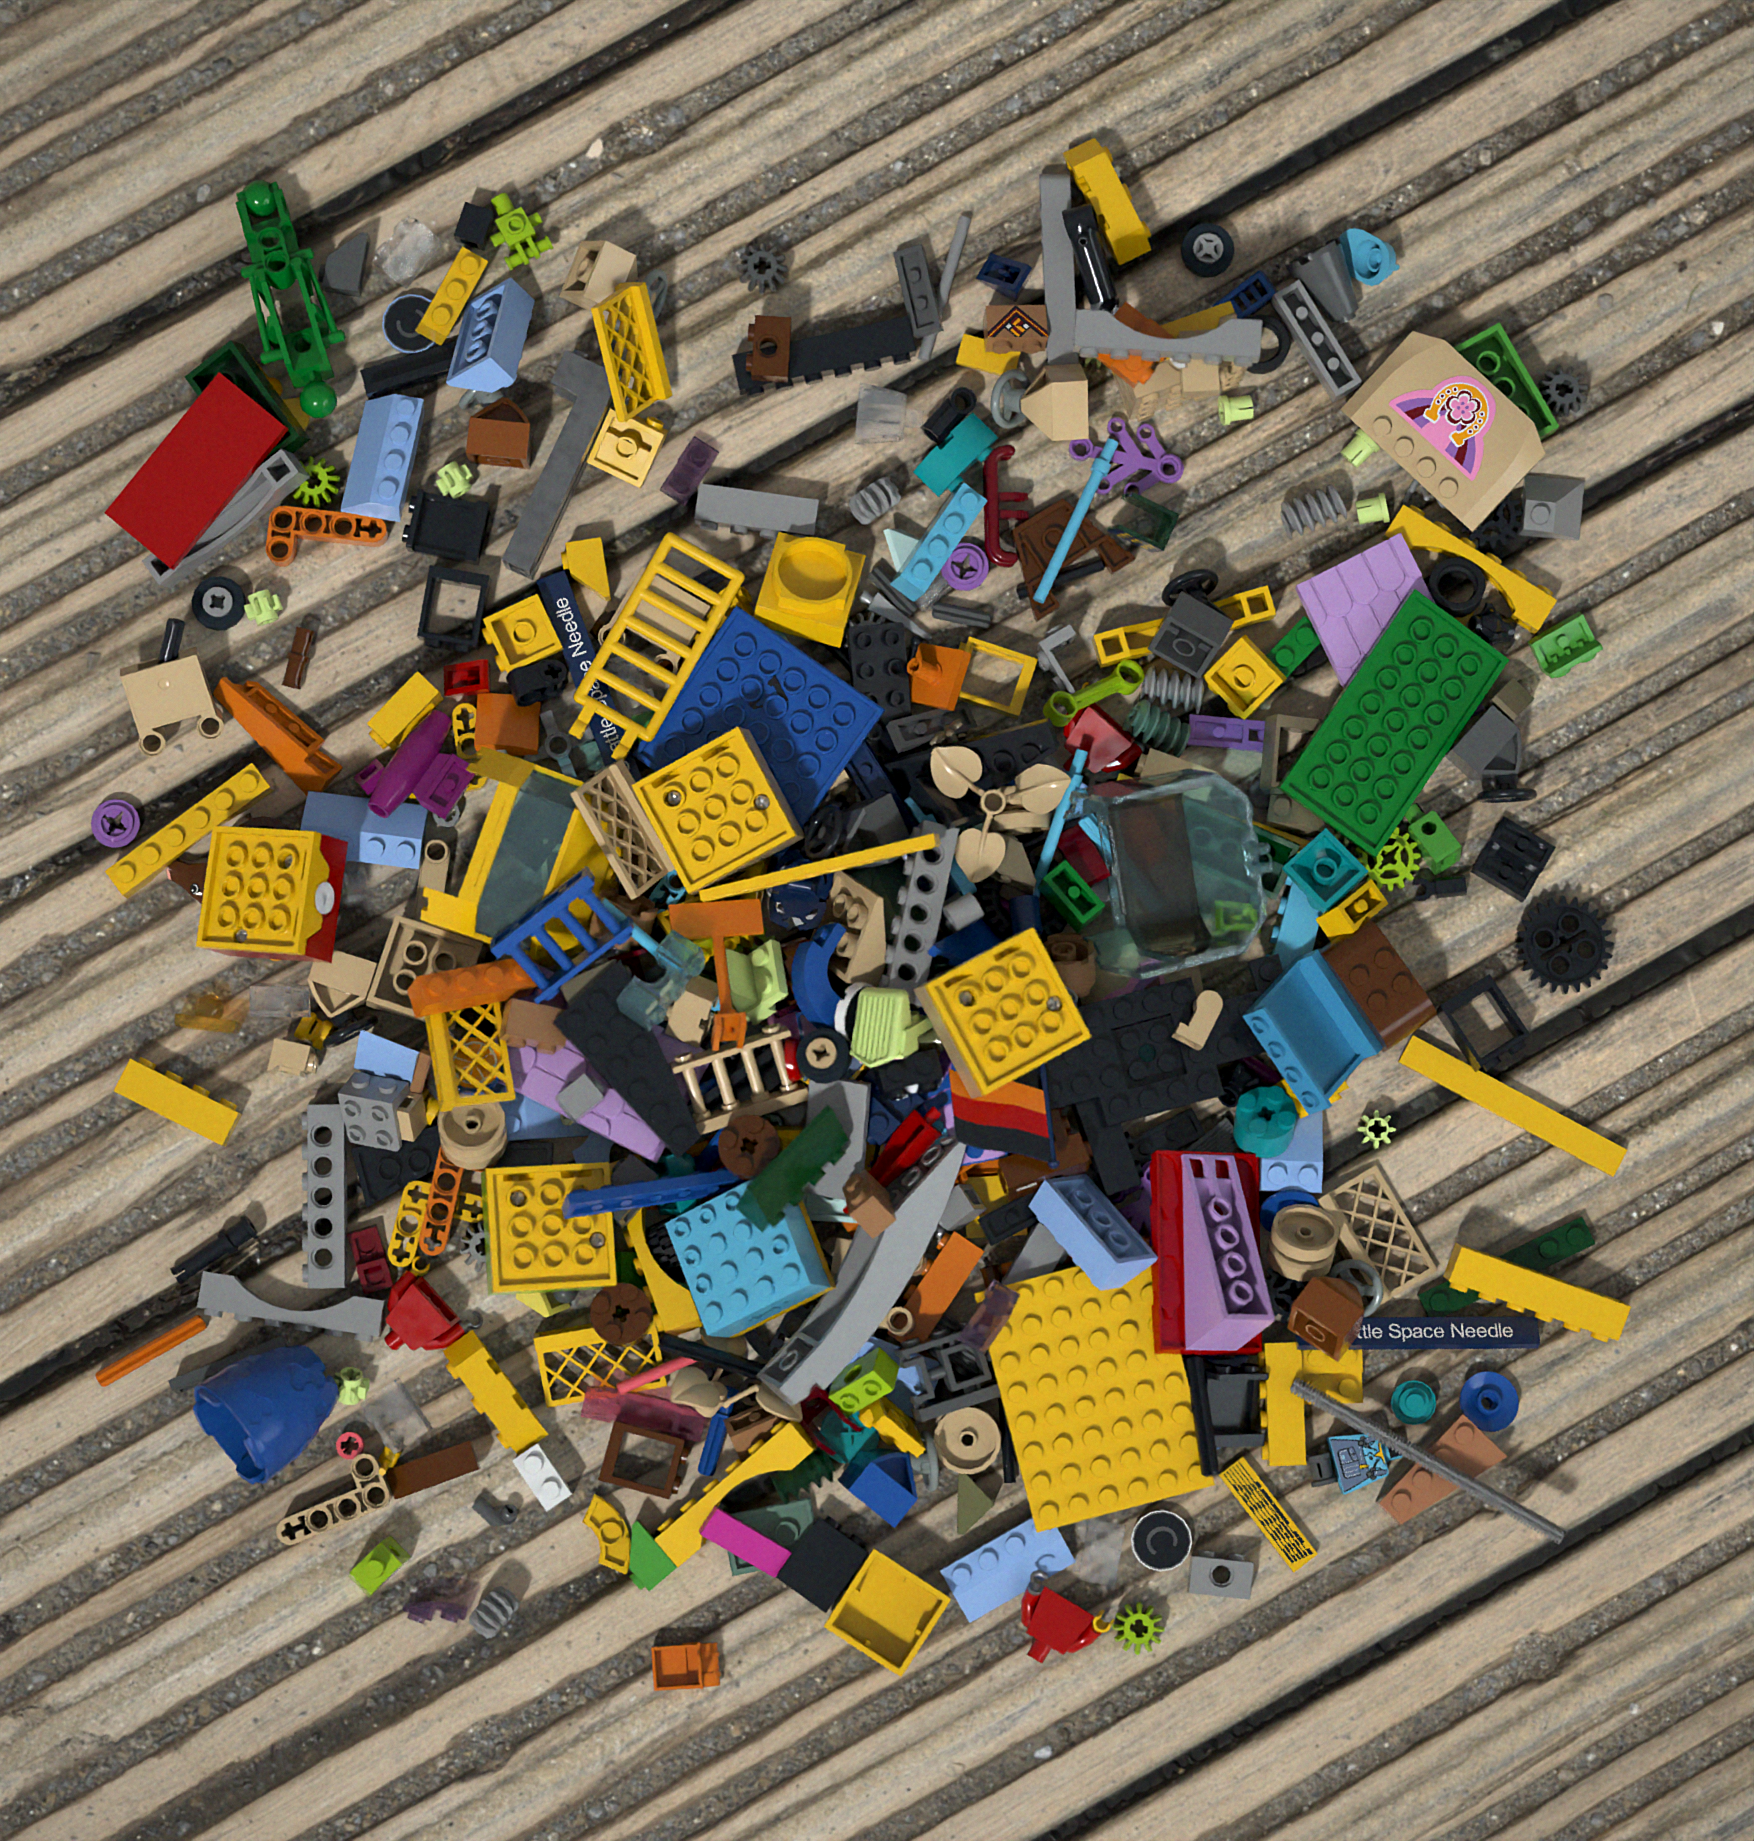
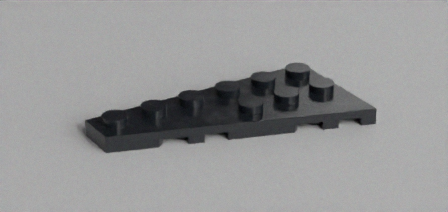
M1049 717L939 747L960 746L975 752L981 760L982 774L973 784L987 792L999 789L1014 780L1028 768L1036 765L1056 751L1060 746V742ZM934 748L890 759L884 764L889 777L904 800L910 797L908 793L916 778L929 777L933 779L930 759ZM968 788L962 798L976 806L980 803L981 796ZM933 813L932 815L934 816L937 823L943 824L939 820V818Z
M619 960L559 1015L552 1024L678 1159L701 1138V1135L621 960Z

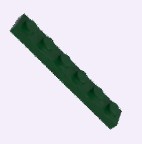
M1579 1217L1497 1257L1540 1271L1594 1245L1595 1242L1583 1217ZM1448 1280L1417 1295L1427 1317H1444L1482 1298L1478 1297V1291L1468 1288L1467 1293L1451 1288V1282Z

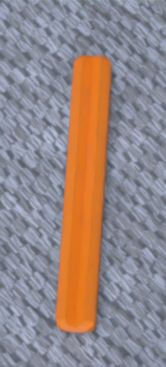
M196 1315L98 1371L95 1374L98 1383L102 1387H106L204 1331L207 1328L204 1319L200 1315Z

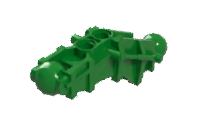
M254 180L247 184L242 192L236 193L238 202L235 203L252 260V264L241 267L240 272L244 279L249 278L264 349V352L260 353V359L264 365L282 359L294 389L304 387L300 392V406L308 416L315 419L325 418L332 414L337 407V393L329 383L324 382V380L335 377L326 349L330 348L332 344L345 341L346 336L342 329H337L310 261L315 256L313 249L308 247L299 250V242L291 222L283 190L279 189L277 181L270 183L265 180ZM278 208L280 217L252 224L250 215L256 218L267 217ZM298 279L312 327L285 335L271 286L279 290L287 289ZM312 283L322 310L312 301L311 296L314 295ZM259 295L270 313V316L267 317V325L265 323L264 314L262 312Z

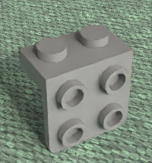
M1059 624L1045 633L1047 636L1038 643L1037 656L1035 658L1038 659L1037 663L1044 673L1049 671L1053 677L1051 685L1055 692L1064 691L1073 694L1075 690L1054 657V654L1073 644L1076 633L1070 624L1064 628Z
M354 1072L338 1092L346 1139L350 1143L399 1151L402 1147V1140L396 1109L410 1093L409 1082Z

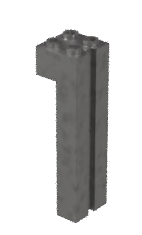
M576 349L573 353L565 350L550 382L556 386L554 390L555 395L573 402L574 405L502 557L506 569L530 580L534 579L585 470L586 461L609 409L614 406L604 362L598 365L590 361L591 357L588 354Z

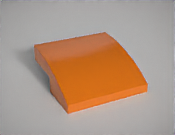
M477 694L474 737L476 751H479L483 746L493 750H507L508 755L511 756L538 754L541 701L530 706L520 707L516 705L512 694Z

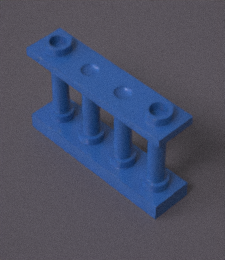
M587 866L490 940V950L498 959L504 954L507 956L511 955L538 986L533 990V999L537 1004L544 999L546 1001L551 1000L559 993V987L616 943L618 945L625 943L633 934L634 925L632 918L628 916L619 923L592 891L595 884L594 874ZM577 897L583 899L610 930L597 941L591 937L568 910V904ZM553 916L555 918L559 917L586 949L573 960L569 958L544 929V923ZM528 935L531 937L535 936L562 967L548 979L520 947L521 941Z

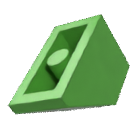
M637 1520L632 1525L629 1569L633 1573L629 1577L640 1590L646 1587L648 1591H651L673 1572L677 1566L654 1541L655 1538L643 1524Z

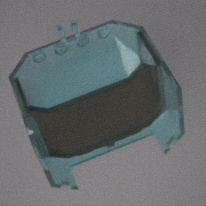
M1184 769L1112 781L1071 791L1069 801L1072 807L1069 810H1065L1063 819L1096 812L1103 860L1111 875L1107 877V884L1115 929L1083 937L1084 941L1088 942L1089 938L1093 942L1094 948L1099 955L1096 956L1095 960L1101 970L1143 980L1244 954L1267 918L1266 907L1268 900L1263 891L1261 877L1263 873L1273 871V863L1258 861V855L1270 852V844L1258 843L1252 823L1253 807L1246 794L1215 772Z

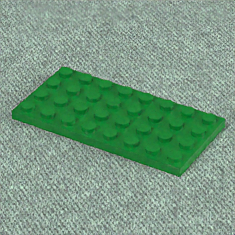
M1411 589L1277 788L1372 858L1377 857L1510 659L1419 591Z

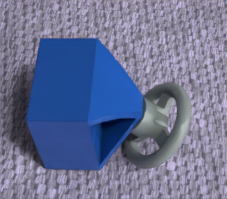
M923 1431L920 1434L926 1450L918 1458L910 1451L904 1453L897 1449L881 1448L860 1451L837 1480L849 1492L895 1528L918 1500L913 1475L922 1474L925 1487L930 1492L935 1491L938 1487V1457L933 1436L929 1431Z

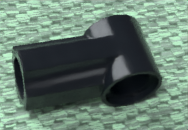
M960 387L946 396L943 403L920 427L924 434L931 441L940 445L966 415L975 408L977 401L975 394L969 388ZM956 396L965 401V410L956 407L954 403Z

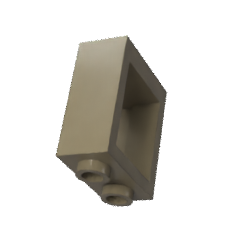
M1283 714L1265 716L1260 789L1270 790V795H1287L1277 788L1281 781H1276L1280 731L1313 735L1322 720Z

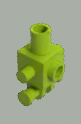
M506 192L495 196L491 200L499 216L495 220L499 232L490 236L494 247L506 243L510 252L517 250V253L504 257L510 271L522 263L524 265L529 264L528 259L535 257L537 260L541 258V253L554 249L547 235L544 236V239L536 243L533 242L537 239L533 227L543 223L538 212L527 217L522 206L517 209L514 208ZM528 244L529 247L523 250L522 247Z

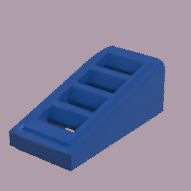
M1259 270L1213 304L1212 307L1231 301L1234 311L1238 315L1237 319H1247L1271 303L1273 295L1278 291L1264 271ZM1259 282L1267 294L1262 296L1255 287V284ZM1248 289L1257 300L1254 304L1245 294V291ZM1239 296L1247 307L1245 311H1242L1234 300L1236 297Z

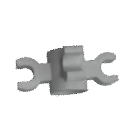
M551 710L541 713L540 717L548 736L544 745L539 747L538 754L523 755L525 761L536 764L550 758L559 763L563 775L578 780L570 757L573 753V748L595 741L591 728L588 727L580 740L573 735L568 736L563 732H559ZM557 739L567 742V749L562 754L551 752V744Z

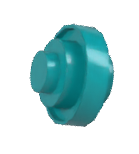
M1416 1380L1405 1381L1398 1385L1391 1395V1410L1395 1417L1404 1424H1423L1435 1412V1394L1423 1382Z

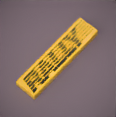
M1243 1456L1218 1475L1293 1573L1318 1554Z

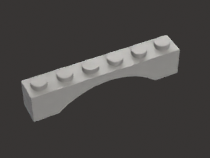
M1076 309L1073 352H1080L1079 356L1086 358L1098 357V353L1110 354V358L1119 360L1129 359V355L1141 356V360L1159 361L1160 357L1172 358V362L1190 363L1191 359L1203 360V364L1221 365L1222 361H1232L1238 367H1251L1253 363H1258L1260 359L1262 320L1231 318L1220 327L1203 335L1185 339H1164L1134 331L1119 322L1108 311Z
M281 448L257 468L252 477L237 492L175 570L169 568L153 553L142 560V562L159 585L172 589L309 479L310 476L293 453Z
M203 1271L197 1307L204 1308V1315L222 1317L223 1312L235 1314L234 1320L252 1322L253 1317L265 1319L264 1325L282 1327L283 1322L295 1323L294 1330L312 1332L313 1327L325 1328V1335L342 1337L343 1332L355 1333V1340L372 1342L373 1336L381 1337L387 1301L353 1296L340 1304L325 1309L295 1311L275 1306L261 1299L250 1291L237 1276Z

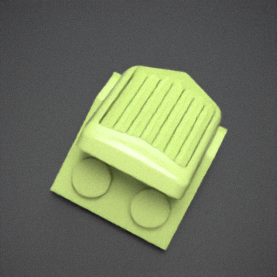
M772 939L748 955L726 949L732 1004L738 1012H746L747 1022L752 1021L753 1025L759 1024L776 1012L775 1003L788 995L780 942Z
M866 987L859 993L850 1055H853L869 1068L879 1066L894 1058H905L919 1049L917 1037L933 1028L927 1015H919L918 1011H910L907 991L903 989Z

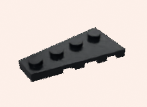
M438 1125L423 1129L414 1142L402 1140V1147L399 1151L365 1145L351 1149L367 1208L402 1189L408 1183L416 1181L435 1170L441 1146Z

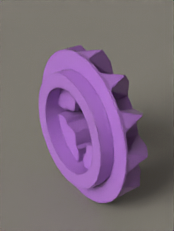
M959 543L941 568V574L945 582L954 589L970 591L980 586L986 579L989 570L988 559L985 553L976 545ZM967 555H969V566L977 572L967 571L962 579H960V569L952 563H963L964 559L966 560Z
M119 799L108 800L100 804L94 811L91 819V828L96 839L103 845L113 848L128 845L137 837L141 825L135 808L128 802ZM118 816H121V823L126 828V831L115 829L114 832H111V824L108 823L105 817L116 819Z

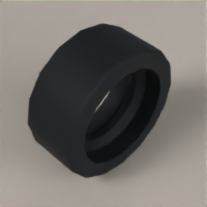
M1258 314L1248 317V320H1262V327L1273 331L1277 336L1279 345L1274 357L1264 362L1258 361V363H1253L1251 367L1247 368V371L1253 374L1273 372L1283 364L1289 352L1290 337L1288 331L1280 320L1270 315Z
M1452 557L1439 562L1433 568L1427 588L1437 606L1453 618H1461L1473 613L1480 605L1486 585L1485 577L1476 564L1465 558ZM1457 572L1471 580L1474 591L1468 601L1454 603L1441 596L1438 583L1444 574Z

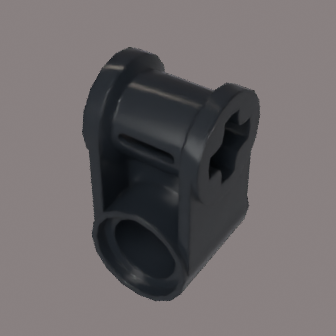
M553 659L527 667H518L507 674L506 680L516 705L525 707L536 702L561 696L565 690L564 679L566 678L567 671L562 662Z

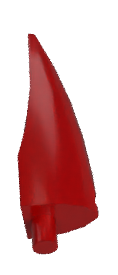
M933 1106L924 1116L914 1109L893 1133L885 1149L869 1171L884 1188L917 1161L943 1134L933 1125L942 1115L936 1107ZM846 1205L845 1208L843 1209V1211H844L846 1214L849 1213V1212H848V1209H847V1205Z

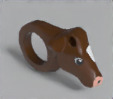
M250 813L240 818L232 826L294 830L278 819L266 816L252 818ZM208 857L196 860L177 858L166 867L167 878L185 889L201 905Z

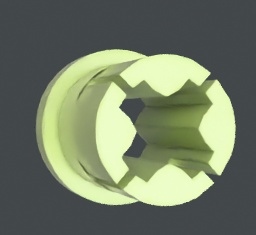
M1226 395L1219 396L1218 413L1221 424L1224 426L1230 425L1231 421L1252 419L1254 410L1253 408L1249 409V407H1253L1251 396L1245 395L1229 398Z
M1360 428L1355 432L1356 436L1340 452L1356 468L1373 452L1377 453L1380 450V447Z
M1384 492L1378 493L1379 497L1355 501L1360 525L1382 520L1384 523L1390 522Z

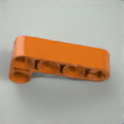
M278 506L271 512L269 517L266 554L276 566L285 567L290 565L295 559L298 539L380 547L388 540L389 530L385 522L378 518L345 512ZM282 515H290L292 517V522L287 528L277 527V520ZM313 518L322 520V526L316 532L307 530V523ZM341 522H350L352 529L348 534L340 535L337 533V526ZM358 523H361L360 525L363 530H372L373 526L377 525L381 533H376L375 538H371L369 532L360 531V537H358ZM280 544L287 545L288 553L285 557L276 558L273 556L276 546Z
M441 1146L419 1237V1246L428 1255H438L447 1249L465 1173V1168L458 1167L447 1159ZM498 1160L483 1169H473V1171L483 1172L485 1169L495 1168ZM444 1173H450L455 1178V1186L449 1191L442 1189L439 1184V1179ZM437 1203H443L448 1207L449 1214L445 1220H437L433 1216V1207ZM429 1222L434 1225H446L445 1231L442 1229L438 1230L437 1239L441 1240L442 1244L441 1246H435L434 1250L430 1249L431 1244L426 1242V1238L432 1237L435 1228L428 1227Z

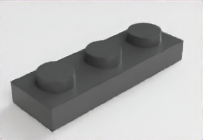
M919 244L893 252L913 337L918 339L944 331L924 246Z
M966 701L956 704L954 712L935 709L890 721L886 728L897 752L900 753L930 745L934 734L944 730L946 724H951L956 719H961L963 723L961 727L954 731L957 736L959 733H967L970 728L977 727L978 725Z

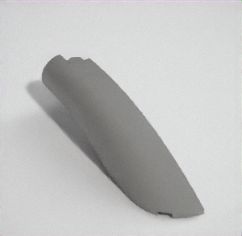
M956 1136L942 1138L940 1145L937 1144L930 1147L906 1171L885 1187L889 1192L897 1220L874 1239L858 1225L850 1247L833 1278L837 1288L823 1294L800 1328L756 1375L789 1405H796L799 1401L804 1400L811 1392L813 1385L825 1390L868 1341L902 1293L927 1249L953 1189L966 1145L956 1141Z

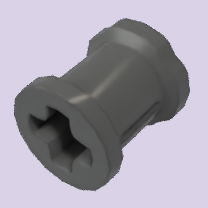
M1331 1451L1306 1457V1462L1310 1464L1313 1482H1311L1312 1488L1338 1482V1478L1334 1476L1331 1466Z

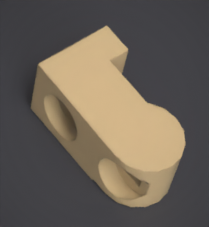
M1212 990L1199 994L1193 1002L1194 1012L1187 1025L1180 1022L1171 1037L1199 1051L1206 1042L1222 1010L1223 1001L1221 996Z

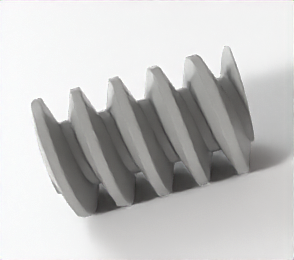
M1331 484L1327 485L1326 494L1321 489H1316L1315 499L1310 493H1305L1303 502L1298 497L1292 499V507L1287 501L1281 503L1280 515L1290 540L1292 539L1293 529H1296L1302 536L1304 535V525H1307L1313 532L1315 531V521H1318L1324 528L1326 527V517H1330L1334 523H1337V513H1341L1347 519L1343 500L1339 492Z
M1151 665L1144 675L1139 701L1147 694L1150 704H1153L1155 699L1160 697V704L1164 707L1170 699L1173 709H1176L1180 702H1183L1185 712H1188L1193 704L1195 705L1196 714H1199L1205 688L1202 676L1200 679L1196 677L1192 683L1189 673H1186L1182 680H1180L1179 672L1174 670L1170 678H1168L1166 668H1162L1159 674L1156 675L1155 666Z

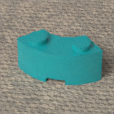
M971 413L950 432L943 443L938 447L936 446L925 457L913 473L938 497L947 490L953 493L964 481L961 476L978 460L983 463L993 450L991 446L998 439V436L974 413Z

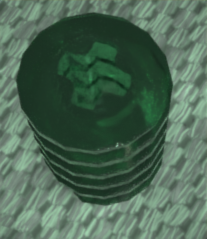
M820 1448L819 1456L813 1451L809 1454V1461L804 1458L792 1470H787L786 1472L784 1470H777L776 1477H773L770 1473L769 1475L781 1500L787 1505L790 1503V1493L797 1499L801 1498L800 1488H803L808 1494L811 1493L812 1482L819 1488L823 1487V1477L830 1483L834 1482L833 1472H836L828 1453Z

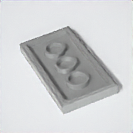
M842 1077L829 1084H819L809 1080L806 1126L829 1105L836 1114L849 1140L843 1148L846 1152L845 1156L835 1166L830 1163L824 1169L827 1173L815 1187L809 1184L804 1189L805 1193L845 1200L842 1190L845 1182L852 1175L859 1174L865 1169L871 1083Z

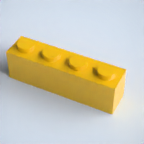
M140 1057L138 1062L129 1059L114 1092L226 1147L242 1116L241 1113L235 1111L238 1105L222 1097L217 1102L208 1097L210 1091L196 1084L191 1089L181 1084L184 1078L168 1070L165 1075L155 1071L156 1064Z
M1296 1342L1262 1343V1351L1257 1355L1258 1368H1263L1264 1372L1269 1373L1268 1380H1259V1399L1264 1398L1265 1411H1260V1429H1266V1441L1264 1446H1261V1459L1267 1460V1466L1306 1465L1304 1398L1301 1399V1395L1298 1397L1297 1394L1294 1395V1392L1291 1393L1290 1390L1296 1377L1297 1379L1300 1378V1381L1303 1380L1302 1350H1297Z

